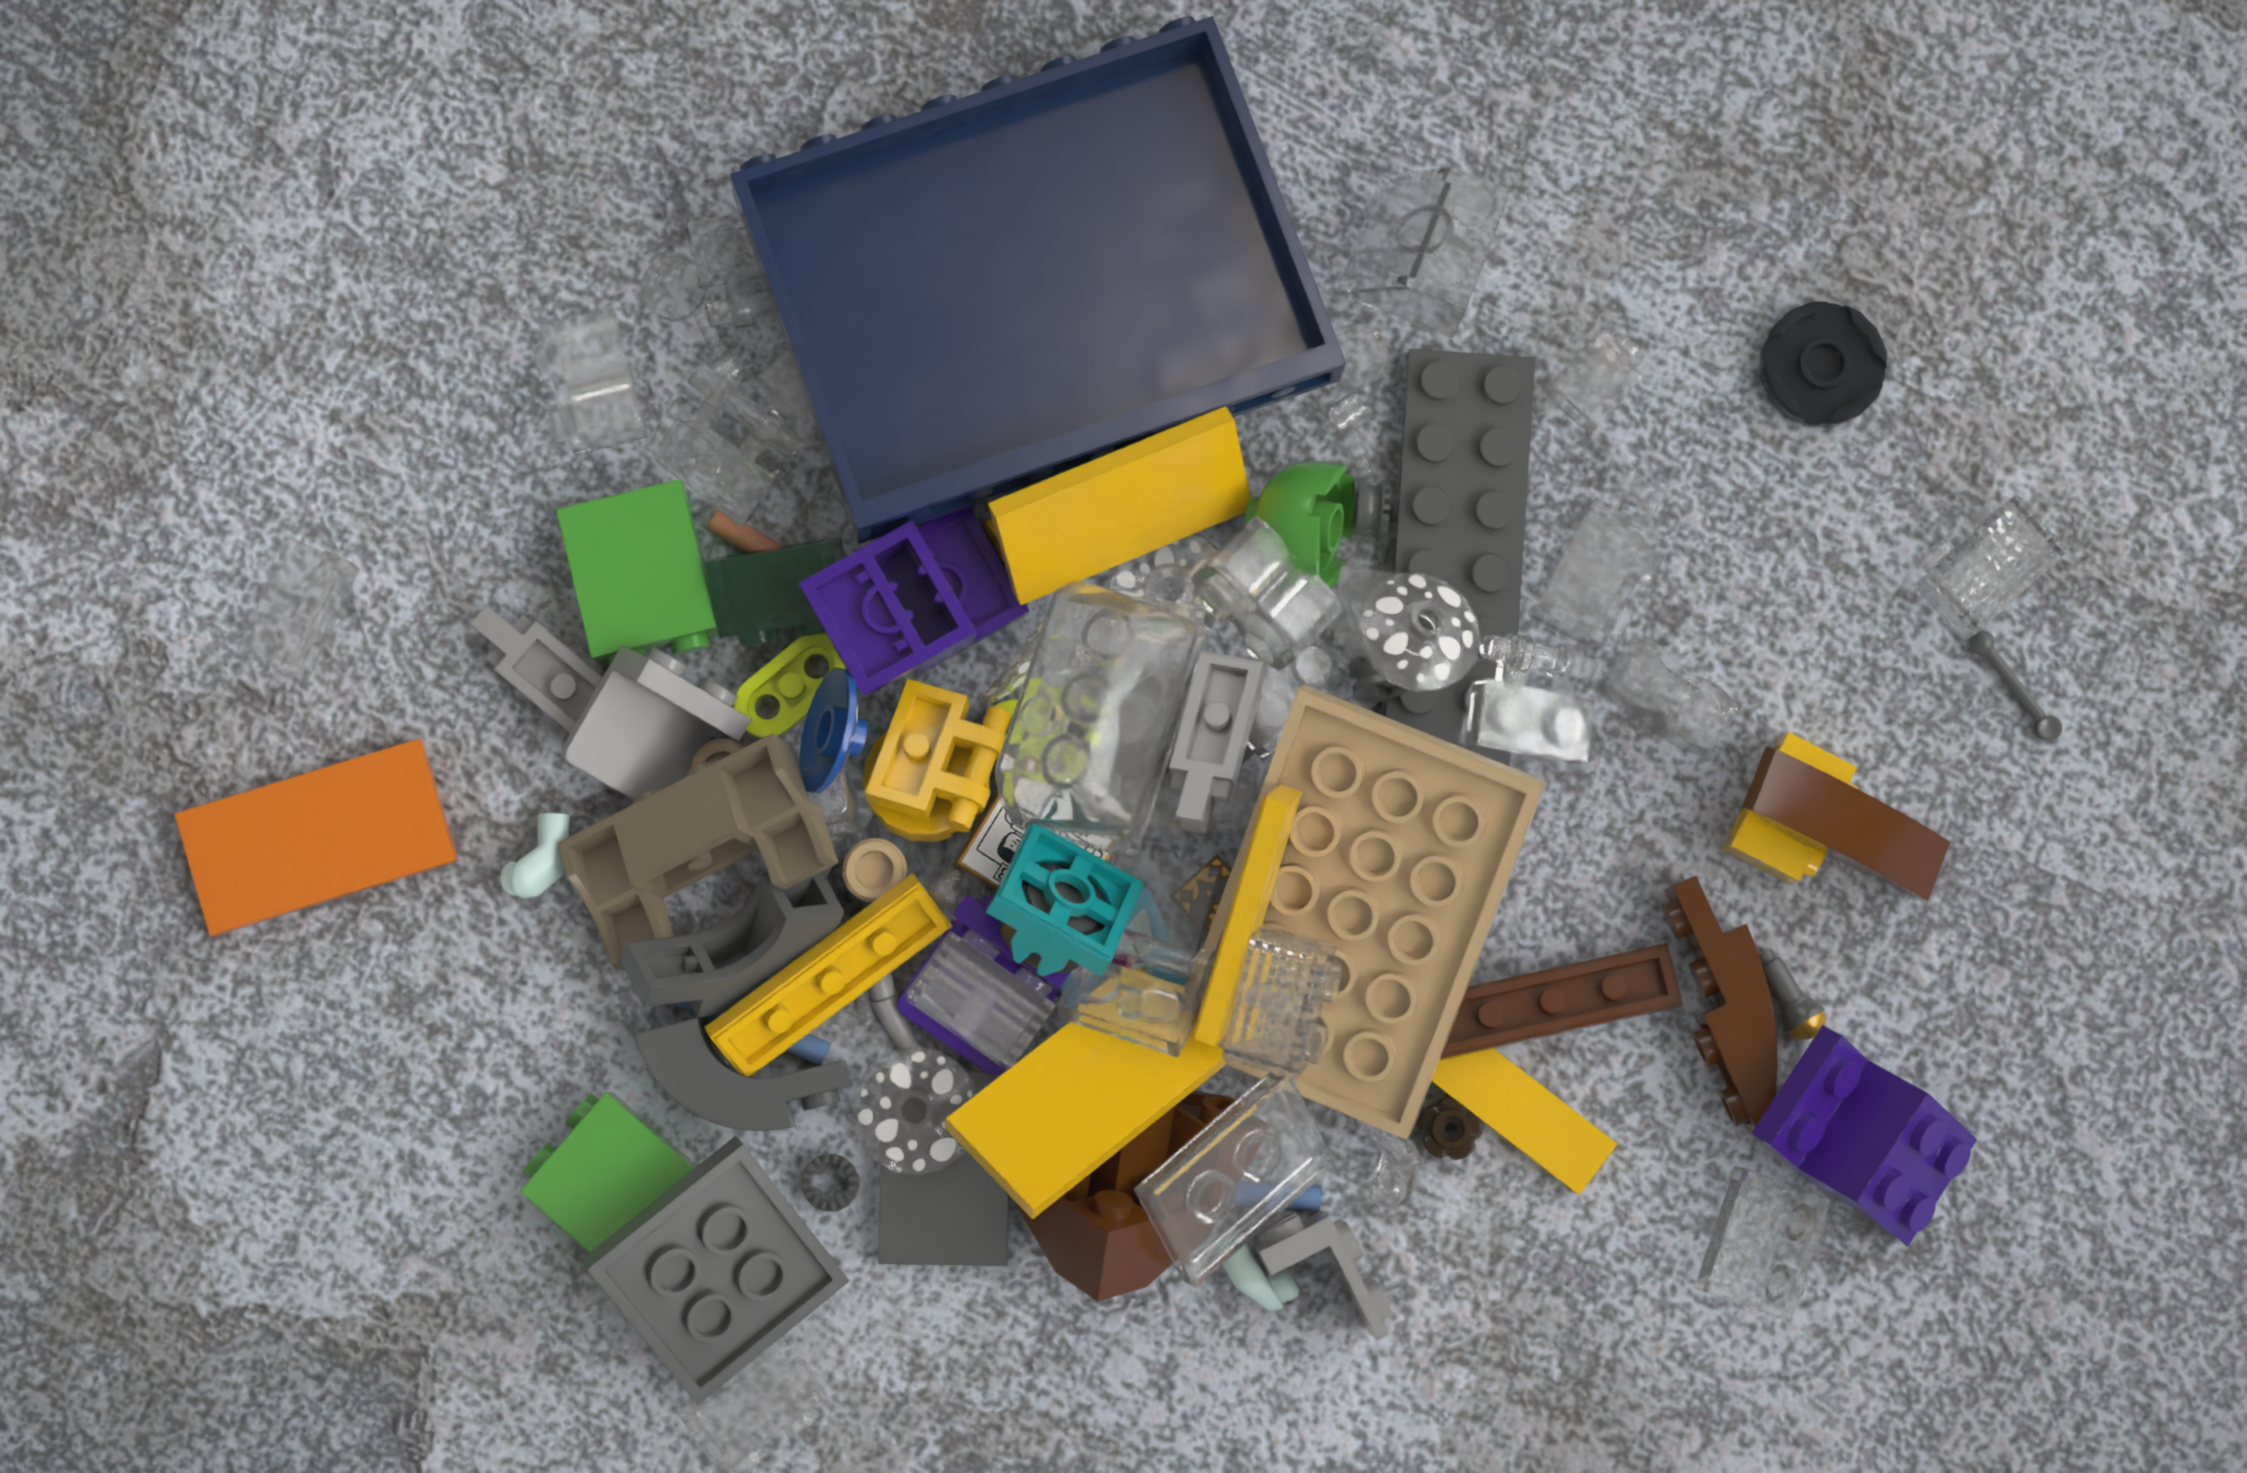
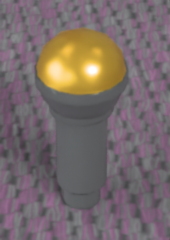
M1772 948L1768 949L1759 956L1767 984L1783 1008L1780 1010L1783 1028L1786 1033L1795 1039L1810 1040L1816 1036L1822 1025L1825 1026V1009L1816 1000L1810 998L1808 994H1803L1782 958L1776 956Z

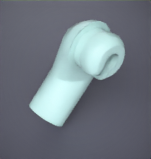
M557 813L538 814L537 847L519 861L508 862L501 871L500 882L506 893L512 896L518 895L524 899L539 896L564 875L566 871L558 842L569 837L570 815Z
M1231 1230L1218 1237L1212 1243V1248L1234 1287L1266 1310L1277 1311L1284 1309L1283 1303L1293 1300L1299 1295L1300 1290L1287 1268L1272 1276L1270 1274L1265 1276L1240 1230Z

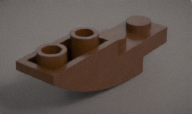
M1693 876L1664 889L1669 902L1662 904V910L1674 936L1677 939L1686 936L1696 960L1689 963V969L1698 990L1704 998L1713 995L1717 1006L1695 1015V1019L1700 1027L1699 1030L1692 1032L1695 1045L1707 1067L1717 1064L1727 1088L1719 1091V1095L1734 1126L1744 1123L1747 1132L1752 1133L1776 1096L1778 1058L1776 1025L1770 991L1759 953L1747 924L1737 926L1722 933L1697 876Z

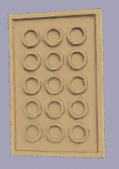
M1303 684L1297 690L1181 1009L1196 1023L1263 798L1280 784L1302 791L1230 1032L1218 1043V1046L1227 1054L1226 1065L1407 1140L1414 1128L1547 781Z

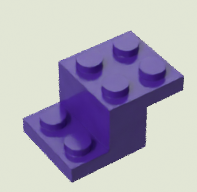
M970 507L935 518L919 528L911 520L799 583L802 593L845 668L855 680L856 687L863 698L913 670L920 676L1025 617L1030 612L1026 604L1020 606L1012 592L1007 570Z
M1824 1025L1821 1026L1751 1133L1805 1180L1863 1213L1887 1235L1907 1247L1916 1233L1923 1230L1931 1221L1937 1201L1952 1178L1958 1176L1965 1169L1970 1159L1971 1149L1977 1141L1929 1093L1869 1061L1842 1035Z

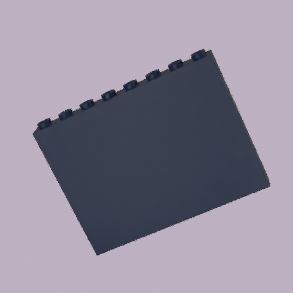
M1213 16L1195 21L1194 17H1182L1164 25L1159 30V34L1137 41L1134 36L1117 38L1105 44L1100 49V53L1079 60L1071 55L1059 57L1046 63L1040 69V73L1018 80L1014 75L1001 76L984 84L981 87V92L957 99L955 95L940 96L925 103L921 107L920 112L899 119L893 114L882 115L863 124L860 128L861 131L838 139L834 134L821 135L805 142L800 147L801 151L777 159L774 154L756 156L744 162L739 168L740 171L730 174L733 197L859 544L882 537L911 520L917 525L1024 489L1224 406L1227 407L1233 417L1339 382L1347 364Z

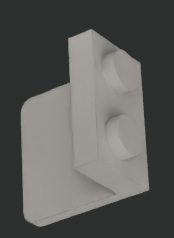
M621 645L562 747V757L571 765L634 799L644 792L662 790L684 779L686 772L691 769L694 755L708 742L715 729L740 741L752 719L732 708L738 696L705 677L699 687L681 678L687 666L653 647L648 657H645Z
M1323 1211L1302 1221L1300 1216L1294 1212L1261 1229L1265 1240L1254 1245L1265 1269L1271 1276L1327 1248L1369 1333L1376 1340L1389 1335L1383 1320L1393 1316V1313L1377 1281H1373L1371 1276L1363 1280L1361 1279L1353 1261L1363 1257V1253L1346 1221L1340 1218L1333 1222L1331 1217Z

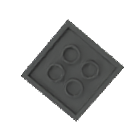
M736 1136L580 1260L590 1275L697 1405L850 1282Z

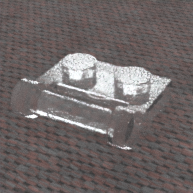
M1125 928L1115 953L1117 952L1188 975L1190 977L1186 985L1181 986L1114 963L1109 964L1101 977L1079 965L1057 1003L1059 1018L1178 1058L1196 1024L1217 951L1202 947L1197 952Z

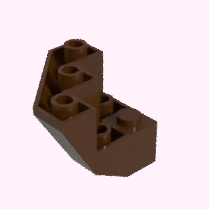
M1193 1091L1033 1220L1018 1204L1017 1208L1054 1271L1097 1302L1145 1288L1203 1238L1260 1140L1265 1122L1241 1108L1240 1103L1234 1098Z

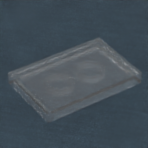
M1275 1066L1136 1186L1134 1191L1181 1279L1196 1288L1335 1166V1163L1291 1074Z

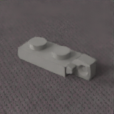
M486 604L470 623L496 645L487 655L486 659L496 666L494 668L495 671L566 731L571 733L603 677L536 620L533 623L525 615H522L512 626Z
M1203 650L1200 652L1169 765L1172 774L1170 789L1172 792L1182 793L1176 813V819H1179L1181 823V830L1206 834L1214 810L1215 800L1229 802L1232 788H1236L1267 671L1262 661Z

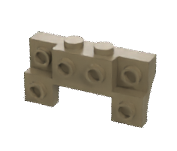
M773 733L717 762L703 763L691 768L686 772L684 779L662 790L644 792L633 799L631 806L558 842L567 878L581 896L598 928L610 965L624 970L620 961L626 943L674 937L663 898L759 850L772 885L782 890H786L838 864L820 805L808 800L792 745Z

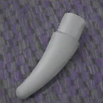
M889 973L869 988L872 997L869 1000L871 1006L891 1039L919 1071H929L931 1064L926 1055L921 1062H915L911 1059L913 1054L923 1052L914 1035L909 1020L901 1015L898 1010V1000L901 994L899 990H896L892 975Z

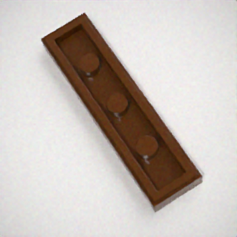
M1659 944L1469 986L1439 1061L1679 1008L1683 1005L1668 944Z

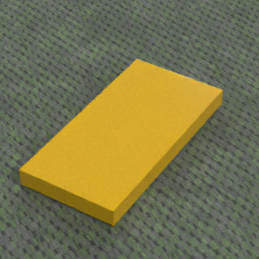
M1224 406L988 503L1012 592L1021 606L1246 513L1251 496L1235 420L1227 407Z
M1138 968L946 1118L945 1129L1033 1220L1226 1065L1227 1054L1218 1045L1214 1047L1194 1040L1195 1035H1193L1196 1023L1141 968Z

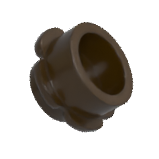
M1453 1097L1442 1098L1436 1106L1429 1105L1423 1111L1419 1120V1129L1424 1134L1422 1144L1428 1153L1437 1158L1449 1156L1452 1160L1466 1158L1475 1150L1476 1144L1474 1142L1476 1138L1482 1135V1120ZM1452 1122L1456 1125L1457 1131L1455 1134H1446L1444 1128L1447 1123Z

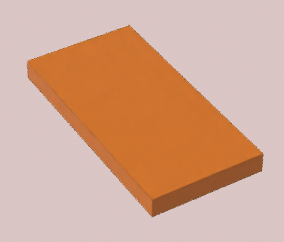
M420 738L174 814L209 936L213 937L459 862L424 740Z

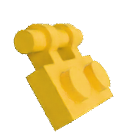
M907 679L865 790L867 802L928 820L936 797L949 800L953 804L946 824L954 830L970 832L976 813L984 811L991 793L986 785L995 761L1003 760L1009 738L1005 733L1012 716L1011 713L1000 707L989 706L982 725L965 720L970 707L968 696ZM955 745L971 751L963 777L946 772Z

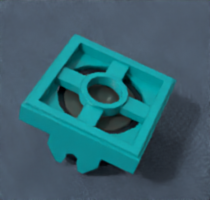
M1031 821L1013 854L986 913L998 919L997 926L1001 938L1013 953L1014 961L1019 964L1023 961L1038 969V975L1043 977L1052 973L1063 974L1081 965L1101 977L1112 961L1145 883L1037 822Z

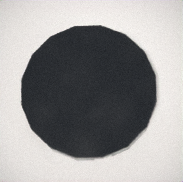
M1812 301L1790 310L1768 332L1760 351V380L1769 401L1786 418L1807 427L1834 428L1856 419L1878 398L1884 384L1885 369L1887 368V350L1879 331L1860 311L1846 305L1840 306L1835 303H1828V301Z

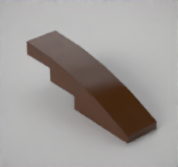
M1767 746L1742 806L1803 845L1825 851L1857 871L1877 876L1903 893L1927 901L1950 845L1949 840L1880 800L1784 752Z

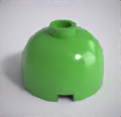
M1301 461L1286 466L1267 481L1260 497L1253 496L1250 499L1245 515V530L1247 534L1254 535V546L1263 566L1284 582L1302 588L1328 591L1335 586L1340 577L1346 560L1334 558L1342 535L1351 541L1356 504L1353 475L1343 474L1348 469L1346 465L1323 461Z

